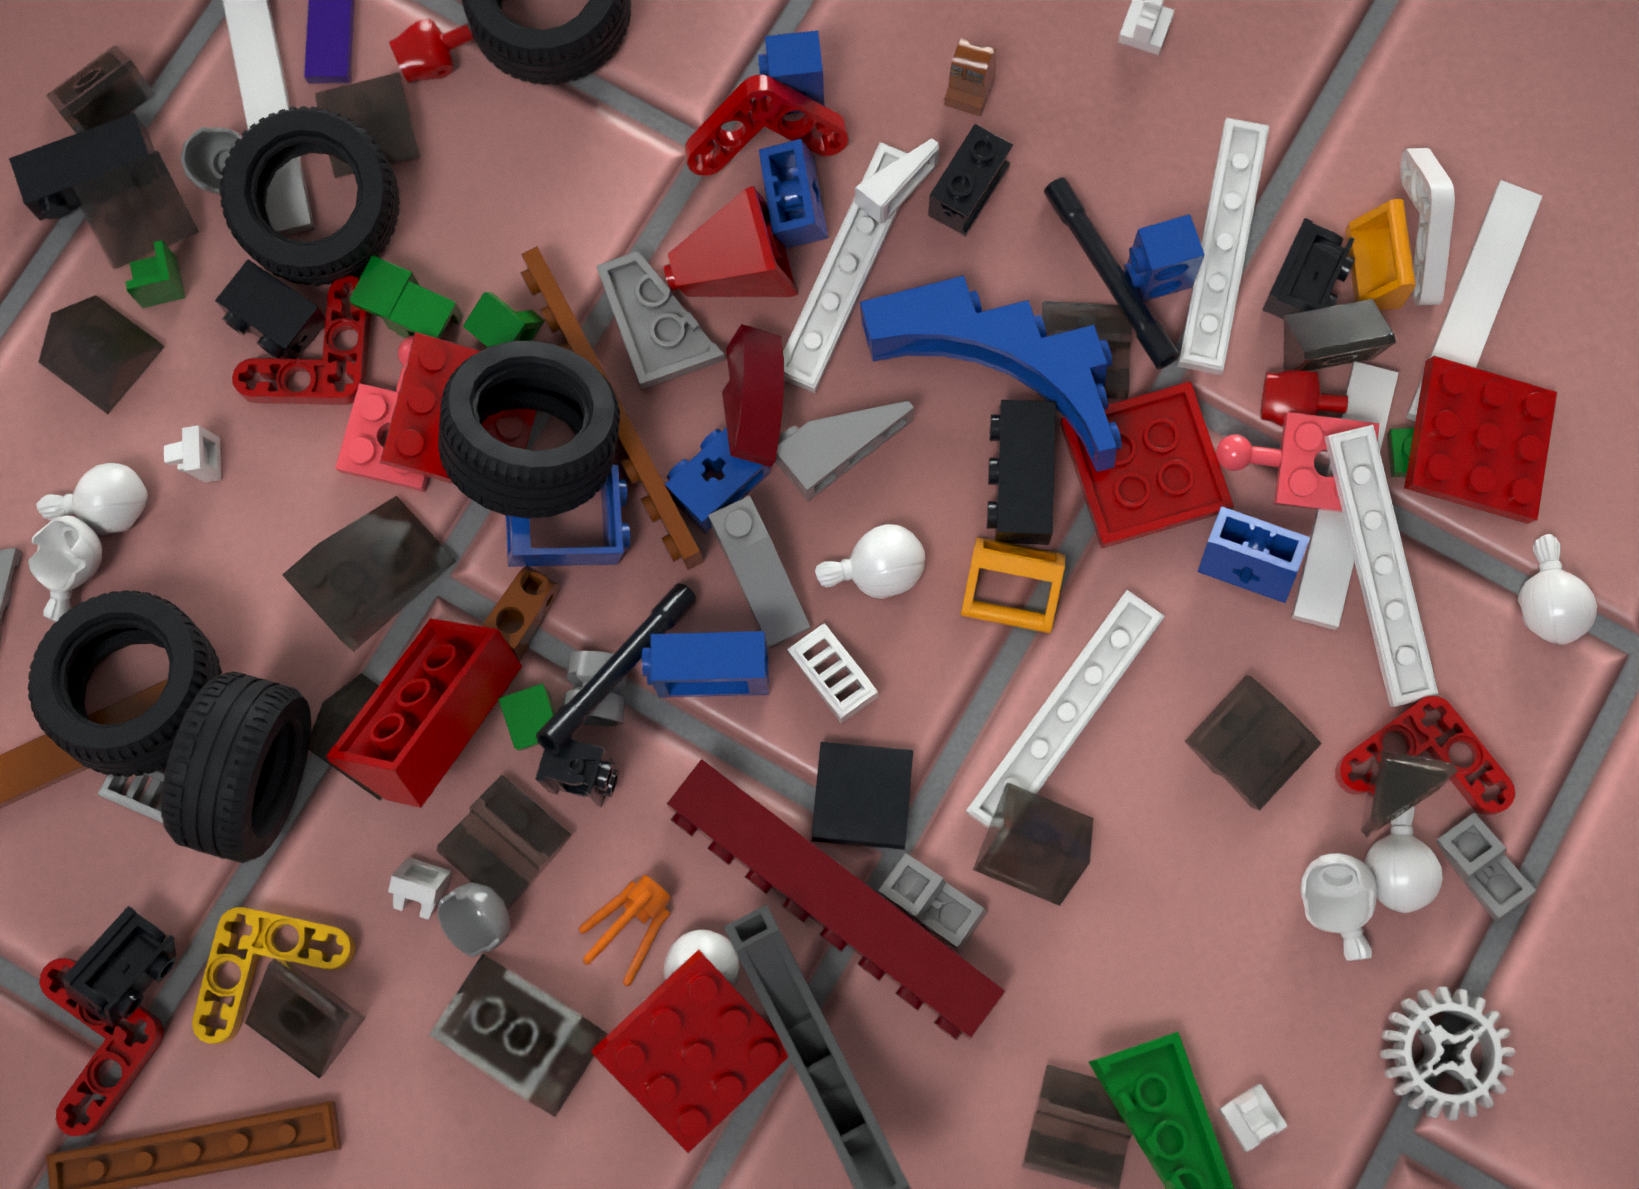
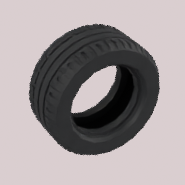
M462 0L464 12L474 39L487 60L493 63L497 69H501L503 73L510 74L514 79H520L523 82L530 81L532 84L541 83V85H548V83L558 85V83H568L570 80L576 81L580 77L584 78L589 72H595L598 67H602L605 61L613 57L612 54L617 52L618 45L622 44L631 17V0H589L580 14L559 27L539 30L522 27L507 18L502 11L504 0Z
M301 106L299 109L290 107L289 110L282 109L277 114L273 112L268 114L266 118L262 117L258 120V124L254 123L249 126L250 129L242 133L243 137L236 140V145L234 148L231 147L230 156L226 158L224 162L226 165L222 168L223 178L220 179L222 187L219 189L222 200H220V203L224 209L222 213L228 228L231 230V234L244 251L261 266L287 281L292 280L293 283L314 284L315 286L322 284L330 285L335 280L360 274L366 268L372 255L378 257L380 253L382 254L386 250L385 246L389 245L390 237L395 232L394 227L398 223L397 216L400 212L398 207L400 204L399 187L386 156L366 130L361 128L355 121H351L350 118L342 116L335 111L330 112L329 109H319L313 106L311 108ZM310 153L332 155L349 164L353 169L358 188L356 206L344 226L330 237L312 242L289 240L275 232L271 227L266 211L268 186L277 170L291 159Z
M509 341L490 346L466 359L462 365L455 369V372L451 374L445 384L441 399L438 449L442 466L446 470V474L451 479V482L463 494L484 508L502 515L529 519L551 517L568 512L593 498L596 492L606 483L607 477L611 473L619 433L620 409L618 399L606 378L589 361L571 350L537 341ZM526 408L546 412L562 420L571 428L576 436L571 442L558 448L531 451L507 446L491 437L482 424L488 417L498 412Z
M124 590L118 593L114 591L89 598L87 601L78 604L75 608H71L46 632L44 639L37 646L38 649L33 656L34 660L30 665L28 697L31 702V711L34 713L33 716L36 721L39 722L41 730L56 745L83 766L105 775L112 774L117 777L122 775L124 777H131L132 775L142 776L144 773H153L156 769L158 771L165 769L176 734L187 710L203 686L213 677L221 675L222 669L219 665L220 661L216 651L211 646L208 638L175 604L148 592L141 593L135 590L131 592ZM135 644H153L166 650L170 662L168 682L154 705L143 715L122 724L100 725L89 720L84 705L86 686L94 670L112 652Z
M232 671L213 677L195 696L176 734L166 767L161 796L163 826L177 845L239 863L256 859L271 847L283 828L296 799L309 751L311 738L310 707L307 700L297 689Z

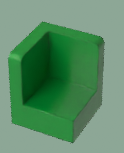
M163 240L153 242L156 256L129 262L133 280L125 282L126 289L142 308L185 298L178 258Z
M372 255L350 297V302L359 309L381 317L388 329L395 331L388 320L408 281L419 284L411 271Z
M408 281L388 320L396 334L404 338L415 335V332L440 339L449 321L460 324L463 315L455 301Z
M484 292L463 324V327L484 345L490 347L509 341H533L545 320L533 310L516 312L493 292Z
M542 683L498 698L514 748L517 751H522L539 745L536 733L556 713L550 693Z

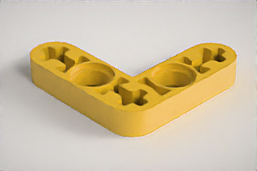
M234 907L227 910L218 922L192 1018L194 1034L199 1040L207 1044H224L231 1041L237 1035L242 1023L259 955L326 970H340L345 968L355 955L356 945L353 937L347 931L334 926L245 907ZM243 916H246L245 924L252 926V932L250 935H242L238 945L239 950L247 951L246 958L234 954H223L225 946L234 949L238 936L236 933L231 932L232 924L241 923ZM291 925L297 930L299 941L293 950L281 952L275 945V935L281 927ZM315 929L311 939L326 943L331 942L333 936L337 935L336 943L343 946L342 954L333 955L331 962H327V953L308 948L310 945V930ZM308 949L309 957L303 958L304 954ZM234 962L241 971L240 981L235 987L224 989L218 983L217 973L223 964ZM212 993L222 997H235L233 1005L223 1003L220 1018L227 1020L226 1028L217 1029L215 1035L212 1036L213 1028L206 1025V1019L208 1016H216L220 1006V1002L211 1001Z

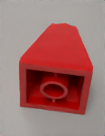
M754 186L740 192L668 253L670 264L664 265L665 277L671 290L679 289L686 297H792L798 295L786 247L773 235L768 204Z

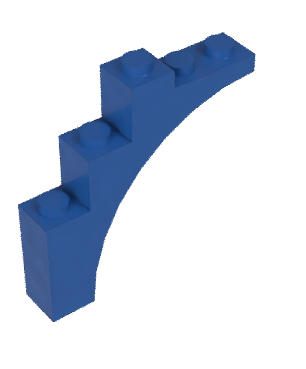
M964 276L860 302L862 327L873 362L904 356H943L979 363L1010 375L1038 392L1047 401L1056 402V409L1065 417L1082 440L1096 472L1114 468L1116 450L1122 448V442L1117 424L1115 422L1108 423L1104 411L1108 409V400L1103 386L1105 385L1107 367L1112 366V356L1107 341H1099L1094 325L1047 336L1041 315H1033L1029 300L982 312L978 293L976 290L969 292Z

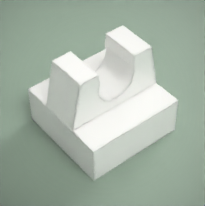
M1132 0L1118 42L1159 55L1174 10L1162 6L1163 0Z
M199 425L182 428V441L164 445V463L167 465L177 464L179 471L185 472L205 483L221 480L220 437Z
M407 857L391 876L388 892L393 894V908L402 911L411 899L421 903L419 917L429 919L435 912L443 893L448 888L452 871Z
M1262 1084L1255 1085L1218 1108V1111L1244 1152H1248L1288 1127Z

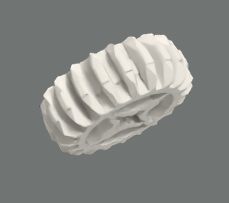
M1438 987L1435 992V999L1427 989L1421 990L1417 993L1418 1004L1410 998L1404 999L1401 1005L1407 1017L1397 1012L1391 1013L1388 1017L1390 1022L1399 1028L1398 1031L1384 1030L1381 1034L1384 1040L1394 1042L1393 1049L1380 1051V1057L1383 1059L1394 1058L1395 1067L1387 1068L1384 1071V1075L1386 1078L1401 1077L1402 1081L1394 1088L1395 1094L1402 1096L1412 1090L1413 1093L1409 1099L1408 1106L1412 1109H1419L1426 1102V1115L1431 1118H1437L1442 1108L1447 1120H1457L1460 1108L1466 1117L1477 1116L1476 1102L1484 1108H1491L1494 1102L1488 1090L1497 1094H1504L1507 1088L1497 1077L1498 1075L1512 1076L1514 1072L1513 1068L1502 1064V1057L1514 1056L1516 1052L1514 1048L1501 1047L1500 1039L1510 1036L1511 1031L1508 1028L1494 1029L1493 1025L1499 1020L1500 1013L1498 1011H1491L1482 1015L1486 1003L1485 999L1477 997L1468 1005V992L1465 989L1456 990L1451 998L1447 987ZM1438 1012L1448 1013L1459 1017L1469 1026L1464 1030L1449 1034L1441 1025L1435 1026L1428 1017ZM1418 1029L1420 1033L1417 1036L1424 1045V1054L1421 1060L1414 1066L1412 1041ZM1480 1042L1482 1062L1478 1075L1475 1076L1477 1070L1471 1062L1470 1054L1472 1048ZM1458 1043L1450 1053V1058L1453 1061L1437 1063L1440 1060V1056L1444 1053L1442 1045ZM1441 1072H1446L1453 1081H1460L1465 1089L1449 1095L1433 1089L1425 1080L1430 1076H1437Z

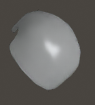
M202 127L197 129L184 142L181 162L185 175L197 187L207 192L220 194L219 189L222 187L220 179L223 178L222 168L226 165L224 162L230 156L231 147L234 148L236 140L238 138L241 139L242 136L228 128Z
M473 882L467 883L454 889L438 902L437 917L443 932L452 944L467 956L475 957L485 951L490 952L507 938L510 930L508 910L504 900L489 886Z

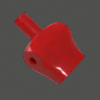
M422 19L409 26L399 36L391 40L389 44L409 84L417 80L441 79L448 76L454 70L451 50L474 40L467 23L443 34L434 21Z
M1286 370L1280 373L1267 372L1263 385L1260 420L1271 421L1283 427L1284 415L1287 412L1316 416L1318 411L1346 414L1348 396L1320 393V378L1317 372Z

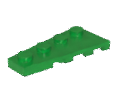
M1178 1031L1088 1062L1166 1189H1234Z

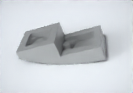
M1475 812L1437 839L1438 846L1454 870L1496 923L1534 897L1536 893L1534 887L1504 855L1506 847Z
M907 853L903 855L878 890L884 897L959 951H961L987 914L985 908L946 883L944 878Z

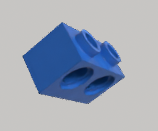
M1188 214L1138 229L1133 246L1129 248L1130 256L1127 264H1124V272L1133 287L1137 289L1143 302L1192 288L1205 254L1191 215Z

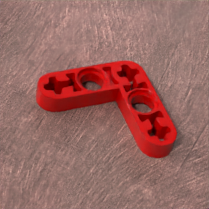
M754 75L744 80L689 137L685 143V153L690 171L697 175L710 176L722 170L763 127L791 141L801 139L810 151L822 156H832L840 153L847 146L849 138L844 118L838 113L772 77ZM791 111L805 113L804 117L797 121L783 119L784 115ZM729 121L743 123V126L735 131H725L721 128L722 125Z
M347 276L335 280L329 287L322 359H245L236 366L232 374V383L236 391L248 402L317 405H347L354 403L359 383L366 385L371 313L359 309L351 303L350 313L355 320L347 318V308L340 298H346L349 291L355 289L359 279ZM346 330L355 331L358 334V341L353 348L343 351L335 347V340L339 333ZM338 361L346 362V374L353 381V384H346L344 391L341 392L333 384V382L341 381L343 368ZM299 371L310 374V383L305 390L293 392L288 389V379L292 374ZM254 372H258L265 380H276L278 391H276L271 382H257L255 389L252 390L245 381L253 379Z
M1427 696L1419 700L1345 755L1337 763L1335 769L1336 781L1345 792L1353 795L1364 794L1375 788L1424 750H1427L1469 805L1478 813L1483 815L1498 814L1508 809L1515 798V787L1508 775L1452 705L1444 698L1438 696ZM1424 707L1428 712L1436 709L1441 715L1437 720L1441 730L1446 733L1453 728L1457 734L1446 739L1439 746L1435 740L1443 736V734L1435 725L1428 727L1423 725L1421 720L1426 714L1422 708ZM1397 733L1405 739L1407 751L1403 757L1394 758L1385 752L1383 739L1386 734ZM1462 743L1471 749L1473 761L1468 768L1456 767L1451 762L1449 750L1453 744ZM1368 746L1371 747L1372 753L1366 750ZM1374 755L1375 759L1380 762L1365 773L1366 784L1361 779L1354 782L1350 780L1348 774L1353 770L1349 764L1350 761L1354 765L1359 766ZM1381 764L1387 768L1385 772L1382 770ZM1483 765L1487 772L1479 775V777L1488 787L1496 784L1501 791L1496 795L1500 803L1498 804L1494 800L1486 803L1481 797L1486 789L1477 778L1468 783L1465 777L1478 771Z
M57 958L50 961L40 974L39 984L42 992L47 998L105 1038L56 1109L55 1119L63 1133L70 1136H89L96 1133L103 1126L160 1046L164 1029L156 1015L140 1005L130 1017H121L115 1024L116 1027L113 1032L109 1025L102 1020L95 1019L78 1003L75 1005V1001L66 995L65 988L57 990L60 985V981L56 978L59 971L68 972L77 962L73 959ZM123 1018L135 1025H143L146 1022L147 1025L144 1028V1032L149 1037L146 1042L136 1041L132 1044L133 1032L117 1024ZM112 1059L121 1066L122 1076L115 1086L108 1088L103 1086L98 1075L101 1065ZM87 1086L93 1092L106 1096L104 1102L100 1099H93L85 1112L90 1117L88 1123H77L76 1125L73 1123L77 1117L72 1111L73 1107L86 1105L94 1095L85 1091Z

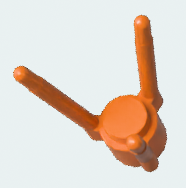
M645 874L636 884L631 881L618 896L580 925L579 932L585 934L622 905L626 910L583 957V963L585 965L591 964L633 918H636L644 925L649 919H652L623 979V984L630 986L661 925L671 915L665 907L672 900V897Z

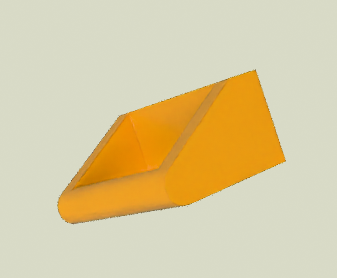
M1392 199L1349 222L1345 229L1347 243L1350 237L1354 238L1349 255L1355 257L1351 267L1357 312L1401 309L1416 287L1404 200Z
M976 537L960 616L1051 634L1065 569L1066 554ZM979 568L1051 582L1045 614L973 600Z

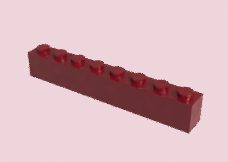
M700 760L667 802L670 810L675 813L670 820L691 837L697 831L712 841L707 849L727 865H730L734 859L749 870L744 877L763 893L767 894L773 888L786 898L782 904L784 909L803 923L808 917L816 921L824 928L819 935L840 952L846 946L862 957L857 963L858 966L878 981L884 975L900 986L895 994L918 1011L922 1005L929 1008L938 1015L934 1024L957 1041L961 1034L967 1039L972 1038L1005 993V990L704 760Z

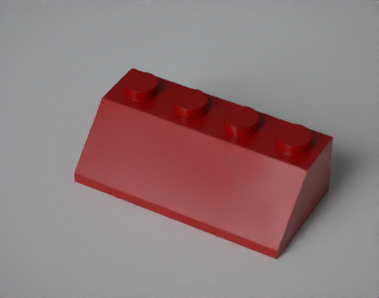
M430 618L326 757L330 763L385 800L422 808L498 702V698L507 690L522 668V665L499 629Z

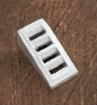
M933 138L860 183L855 188V203L879 224L885 223L939 164V143Z
M825 623L787 649L788 653L841 724L878 698L879 692ZM824 640L829 647L808 661L803 654ZM835 654L839 661L821 674H818L814 668ZM845 668L849 675L829 689L825 682ZM856 682L860 689L840 703L836 696Z

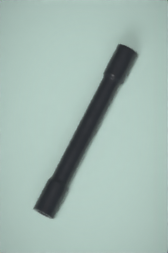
M1062 177L1052 181L1044 189L1045 196L1061 221L1068 226L1136 332L1138 341L1156 369H1163L1171 365L1179 358L1180 353L1161 324L1153 318L1087 216L1084 205L1067 179Z
M680 583L676 584L652 609L650 616L569 703L563 705L536 733V739L543 749L549 753L557 754L584 725L585 719L641 660L642 649L650 648V634H664L667 630L672 629L696 603V596L689 587Z

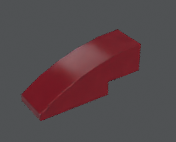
M741 324L726 347L730 380L722 391L730 456L772 467L776 461L783 411L784 355L782 336Z

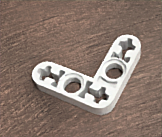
M1405 148L1400 164L1401 183L1419 212L1413 265L1416 287L1412 292L1413 301L1416 306L1440 305L1444 297L1454 215V187L1452 181L1429 148Z

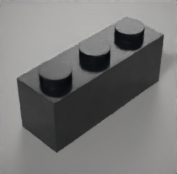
M134 112L9 158L23 202L40 221L61 218L69 210L85 204L104 202L112 194L128 188H142L153 179L163 176L148 130Z
M1001 399L999 413L990 414L989 441H998L997 458L989 457L988 485H996V502L988 501L986 528L995 529V541L1031 545H1049L1053 534L1056 402Z

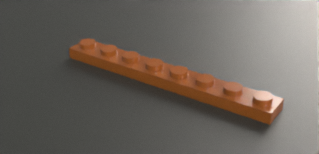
M536 246L522 253L521 255L527 269L520 273L531 295L535 296L540 293L547 306L540 309L550 331L554 333L560 330L566 341V344L560 347L571 350L589 361L609 382L538 247ZM617 397L620 409L617 444H621L627 455L620 462L632 485L640 481L644 487L647 496L640 500L652 523L661 519L668 533L661 537L671 559L673 562L682 559L687 570H690L703 563L701 552Z

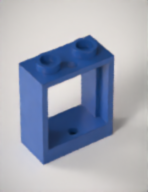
M618 465L612 466L611 473L601 488L604 547L531 548L530 519L505 516L508 567L617 565L624 551L629 550L630 547L629 524L622 523L621 507H626L627 484L625 479H619Z
M765 632L650 634V648L642 649L643 676H647V684L653 685L659 698L769 695V656Z

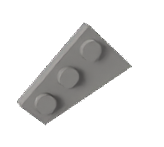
M638 251L596 265L641 390L725 360L724 353L708 338L700 328L699 323L683 308L672 295L669 287Z

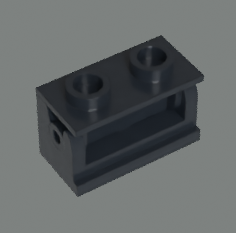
M974 124L930 193L928 216L967 236L1009 169L1010 162L1007 161V156L1013 144Z
M1304 218L1262 310L1312 331L1319 317L1327 321L1337 301L1338 295L1331 293L1336 279L1342 282L1346 280L1354 263L1355 257L1348 255L1354 238L1350 237L1345 248L1341 247L1344 239L1340 235Z
M249 259L215 300L224 311L225 316L222 320L228 326L243 336L247 331L260 338L257 344L276 359H279L282 355L289 359H298L292 352V349L298 353L302 352L321 328L324 329L325 316L318 306Z
M570 739L557 754L549 753L544 749L535 780L549 793L557 795L558 791H563L581 797H590L597 806L602 807L604 797H612L619 771L613 769L615 762L604 748Z
M128 906L63 976L62 980L66 995L112 1028L121 1017L128 1018L137 1010L144 998L142 993L154 980L157 982L163 980L172 970L176 962L174 937L169 935L163 941L167 936L155 925L136 913V910Z

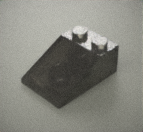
M396 495L318 543L283 573L282 576L336 636L354 652L457 561Z
M482 954L429 1035L530 1103L556 1117L592 1061L594 1055L591 1050L608 1033Z

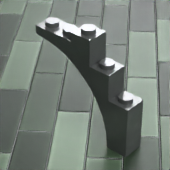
M767 904L724 926L730 942L765 1008L854 1189H911Z

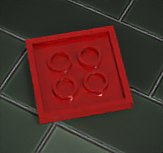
M415 332L380 464L453 484L442 466L438 449L443 389L451 374L455 372V369L462 365L466 359L480 351ZM524 408L501 411L488 417L482 426L491 437L507 446L527 450L536 410Z
M1437 356L1427 359L1425 361L1404 489L1527 524L1537 521L1557 392Z
M1191 381L1108 405V409L1104 410L1108 423L1115 422L1117 424L1122 442V448L1116 450L1114 468L1096 472L1082 440L1065 417L1061 418L1060 426L1101 549L1216 516L1221 506L1231 510L1234 508Z
M699 949L591 1050L594 1057L687 1153L694 1149L789 1058L778 1034Z

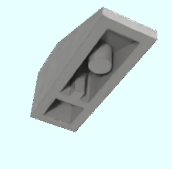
M909 401L808 421L799 429L797 426H793L779 437L775 463L809 502L913 421L914 407Z
M751 497L743 498L709 514L711 528L760 630L765 632L769 648L811 629Z

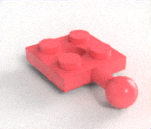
M412 335L405 338L398 347V358L403 368L396 392L359 383L335 469L341 473L425 492L429 477L380 464L384 448L381 444V436L390 426L414 337Z
M1287 412L1284 415L1280 449L1252 446L1247 438L1233 434L1224 437L1219 442L1216 449V457L1222 467L1231 471L1242 470L1249 463L1278 467L1273 503L1275 505L1343 513L1334 475L1331 477L1320 475L1314 467V459L1319 452L1327 451L1325 436L1373 425L1378 441L1380 423Z

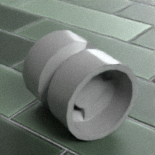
M575 651L569 654L567 680L573 684V689L565 692L564 705L569 703L610 659L613 653ZM628 674L585 719L584 725L620 726L623 724L625 698L619 693V689L627 685Z

